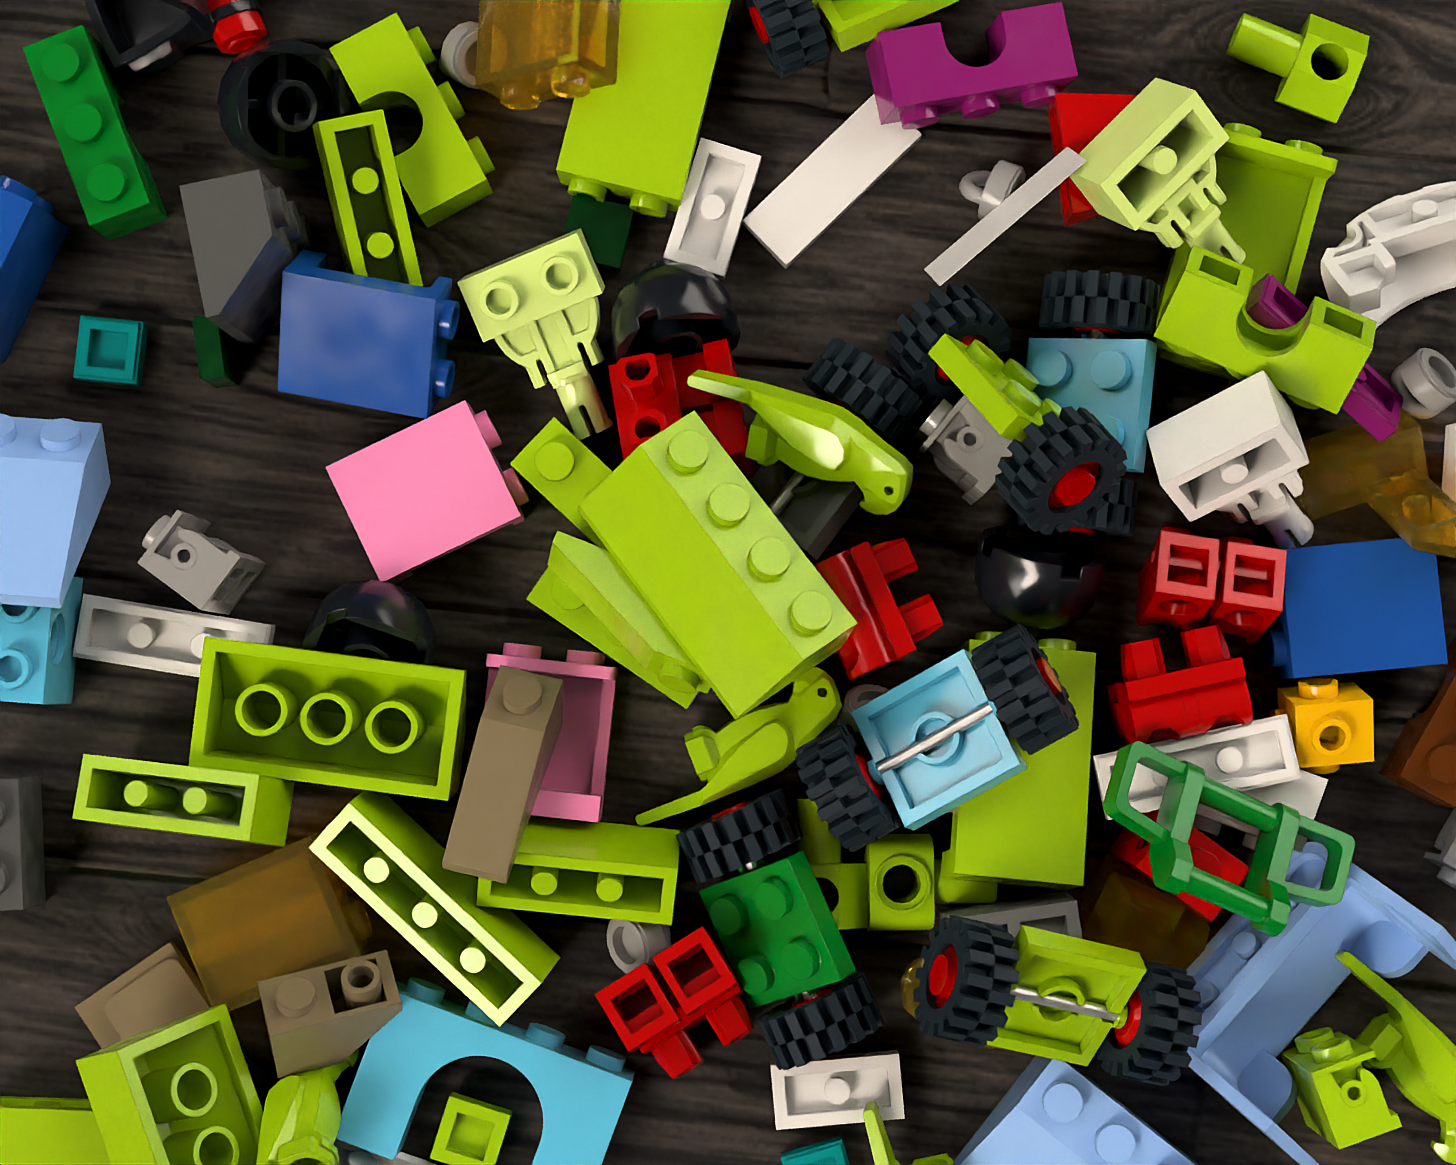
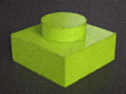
M452 1092L445 1107L430 1159L449 1165H496L513 1111Z

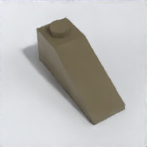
M500 665L480 718L444 852L442 868L507 884L563 724V680Z

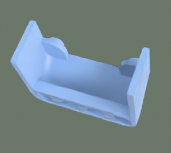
M1306 842L1302 853L1293 851L1285 881L1319 890L1328 857L1326 847L1318 842ZM1352 862L1343 898L1338 904L1315 907L1290 900L1291 909L1287 925L1275 937L1253 929L1249 919L1234 913L1185 969L1187 971L1186 975L1193 976L1196 981L1193 990L1200 992L1201 1003L1194 1007V1011L1202 1013L1201 1025H1194L1193 1035L1199 1036L1197 1047H1188L1187 1050L1192 1058L1188 1067L1299 1165L1319 1164L1277 1125L1290 1111L1296 1100L1297 1083L1293 1074L1276 1058L1351 973L1335 958L1336 952L1342 949L1348 951L1382 978H1396L1407 974L1429 951L1456 970V941L1448 931Z

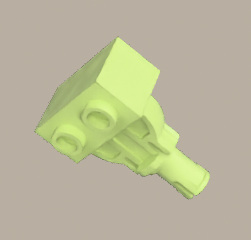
M1156 77L1079 153L1087 161L1069 177L1099 215L1134 231L1140 229L1154 232L1166 247H1171L1172 249L1179 247L1184 242L1181 239L1182 237L1190 248L1194 244L1225 258L1229 256L1232 261L1242 264L1245 259V251L1236 244L1219 220L1221 211L1216 205L1211 203L1222 205L1226 201L1225 194L1215 182L1217 170L1214 153L1230 137L1195 90Z
M581 228L468 274L457 282L482 341L486 342L494 338L506 356L517 364L526 367L535 389L545 386L547 383L539 360L542 361L549 382L552 384L553 389L557 391L574 431L573 435L577 439L581 440L591 436L590 432H592L582 405L585 406L596 433L613 425L591 377L588 361L579 345L580 343L584 345L592 366L604 360L596 336L601 316L597 295L603 293L605 285Z

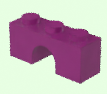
M1062 2L1001 12L985 31L989 49V64L982 67L964 65L950 54L945 45L940 22L878 32L865 51L881 125L901 122L903 129H917L938 122L940 120L939 115L962 111L963 118L974 119L999 111L1001 109L1000 104L1022 101L1024 108H1037L1049 105L1055 94L1061 93L1078 76Z

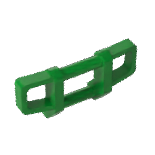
M1137 741L1119 748L1104 798L1103 809L1110 818L1150 843L1148 853L1153 882L1156 887L1174 895L1184 891L1249 919L1253 929L1272 937L1278 936L1287 925L1291 909L1290 900L1315 907L1335 905L1342 900L1355 849V840L1351 835L1302 816L1296 809L1277 802L1270 806L1207 778L1203 768L1186 760L1179 761L1143 742ZM1137 763L1168 777L1156 822L1133 808L1128 800V793ZM1199 803L1260 829L1245 888L1193 866L1188 840ZM1297 834L1318 842L1327 849L1328 857L1319 890L1285 881Z

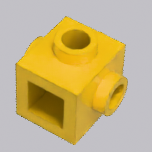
M1314 676L1300 679L1297 687L1277 688L1278 709L1271 710L1269 717L1287 714L1301 770L1312 774H1329L1338 771L1340 764L1374 761L1373 699L1354 682L1338 683V680L1331 677Z

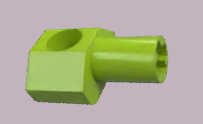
M1243 13L1231 37L1226 55L1281 76L1282 79L1275 95V102L1335 124L1357 82L1367 56L1370 36L1313 14L1309 15L1300 33L1297 34ZM1322 57L1330 61L1335 68V80H1325L1317 76L1312 69L1311 58Z
M796 799L797 823L803 834V837L797 840V852L804 851L815 878H826L836 886L838 899L830 912L838 930L868 928L867 863L842 862V845L839 837L834 838L829 832L826 820L822 822L816 812L818 807L815 801Z
M930 833L886 834L865 846L864 863H867L868 903L867 931L931 930L934 927L935 904L996 903L998 884L940 878L942 859H934L933 839ZM907 865L913 872V888L903 898H888L884 893L882 885L886 872L893 866Z

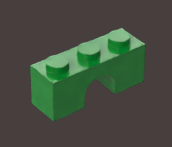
M83 25L22 47L89 226L110 241L168 219L147 161L137 151L123 122L118 106L124 104V100L103 45Z

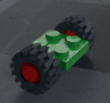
M782 788L726 808L710 816L707 820L695 824L676 835L696 883L717 878L729 871L738 869L740 872L699 890V893L737 980L744 990L743 994L749 1008H755L794 995V997L786 1000V1003L771 1008V1011L762 1014L757 1019L779 1070H789L794 1066H804L814 1059L815 1061L823 1059L829 1053L839 1052L847 1048L846 1045L861 1041L866 1038L865 1035L874 1033L880 1026L884 1025L885 1020L864 973L857 972L853 974L856 972L855 966L804 851L801 850L768 863L764 860V856L774 853L803 837Z

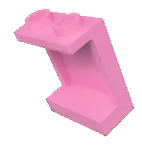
M464 400L326 466L327 472L380 581L395 584L412 576L411 571L506 525H516L526 520L520 506L529 502V498L515 469L511 467L502 471L492 449L501 445L502 442L486 410L475 414L472 407Z
M504 643L503 655L487 653L486 666L489 667L485 704L500 665L563 680V724L531 815L599 822L602 819L618 668L604 666L605 654L567 649L566 662L541 659L542 647Z

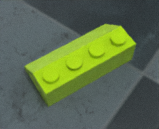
M692 411L640 444L578 505V511L735 720L747 714L842 648L857 625L853 616L695 411Z
M205 636L188 766L259 774L278 779L449 801L458 792L466 732V670Z
M226 1003L130 1036L75 1060L111 1165H256L263 1109Z

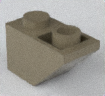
M387 950L257 982L278 1079L343 1062L402 1011V1003Z

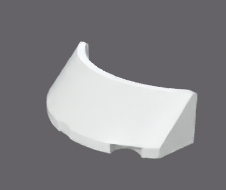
M1456 181L1429 185L1421 190L1402 196H1394L1371 207L1348 223L1347 237L1336 248H1327L1321 260V276L1329 301L1376 321L1377 329L1389 317L1406 306L1443 290L1455 288Z

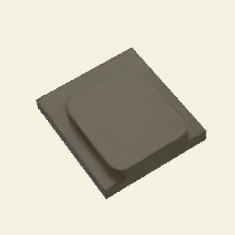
M171 941L74 1008L100 1047L105 1048L130 1036L216 1005L175 943Z

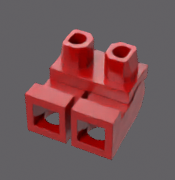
M727 338L702 344L703 352L673 359L671 353L655 356V354L649 352L621 358L617 361V364L608 366L623 461L640 444L692 411H695L744 476L755 475L753 460L745 457L748 432L742 402L693 388L687 384L688 377L698 369L737 377L735 362Z
M1170 526L1162 527L1156 538L1153 550L1138 576L1136 625L1145 627L1154 623L1169 624L1179 632L1219 624L1222 633L1232 634L1244 643L1254 644L1283 611L1287 550L1256 546L1252 539L1233 536L1212 539L1195 536L1189 529Z
M905 538L882 542L873 547H870L869 542L866 541L813 565L857 622L842 648L836 651L849 682L907 657L908 653L917 650L914 643L925 639L943 625V621L930 594L897 607L887 583L918 570L916 561Z
M1219 624L1180 632L1188 667L1166 671L1159 637L1121 645V669L1124 681L1102 686L1116 748L1137 741L1150 744L1174 738L1179 740L1206 734L1208 731L1237 724H1242L1243 726L1253 722L1252 704L1244 678L1246 673L1242 657L1230 658L1228 645Z
M703 926L654 956L652 959L658 969L648 963H643L594 994L628 1052L640 1049L642 1054L653 1055L672 1079L682 1077L704 1062L687 1032L706 1020L709 1021L724 1047L730 1046L755 1030L748 1008L742 999L744 997V990L716 941Z

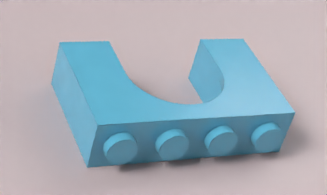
M413 977L409 978L407 985L396 982L402 1003V1011L369 1039L341 1113V1122L336 1139L394 1160L403 1148L430 1077L442 1066L459 1058L487 1056L500 1059L517 1068L530 1081L538 1094L543 1112V1130L532 1165L602 1164L635 1073L634 1070L623 1067L626 1061L624 1056L595 1045H590L587 1053L563 1044L566 1035L538 1023L531 1022L527 1030L506 1022L499 1027L471 1000L468 1006L464 1007L443 999L446 990L436 984Z

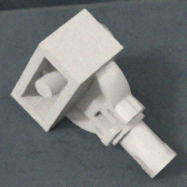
M1264 370L1145 431L1159 483L1190 522L1214 510L1229 512L1236 522L1242 524L1248 521L1244 505L1249 511L1252 521L1256 525L1263 524L1281 549L1296 548L1294 541L1286 532L1288 529L1291 530L1301 545L1308 542L1314 532L1313 523L1308 516L1303 514L1286 489V487L1289 489L1294 498L1302 494L1304 489L1302 486L1303 480L1300 478L1297 469L1310 462L1292 409Z

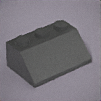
M259 169L180 185L205 317L247 348L258 346L281 314L282 271L303 249L314 251L313 236L306 214L299 215L295 202L293 200H286L282 187H275Z

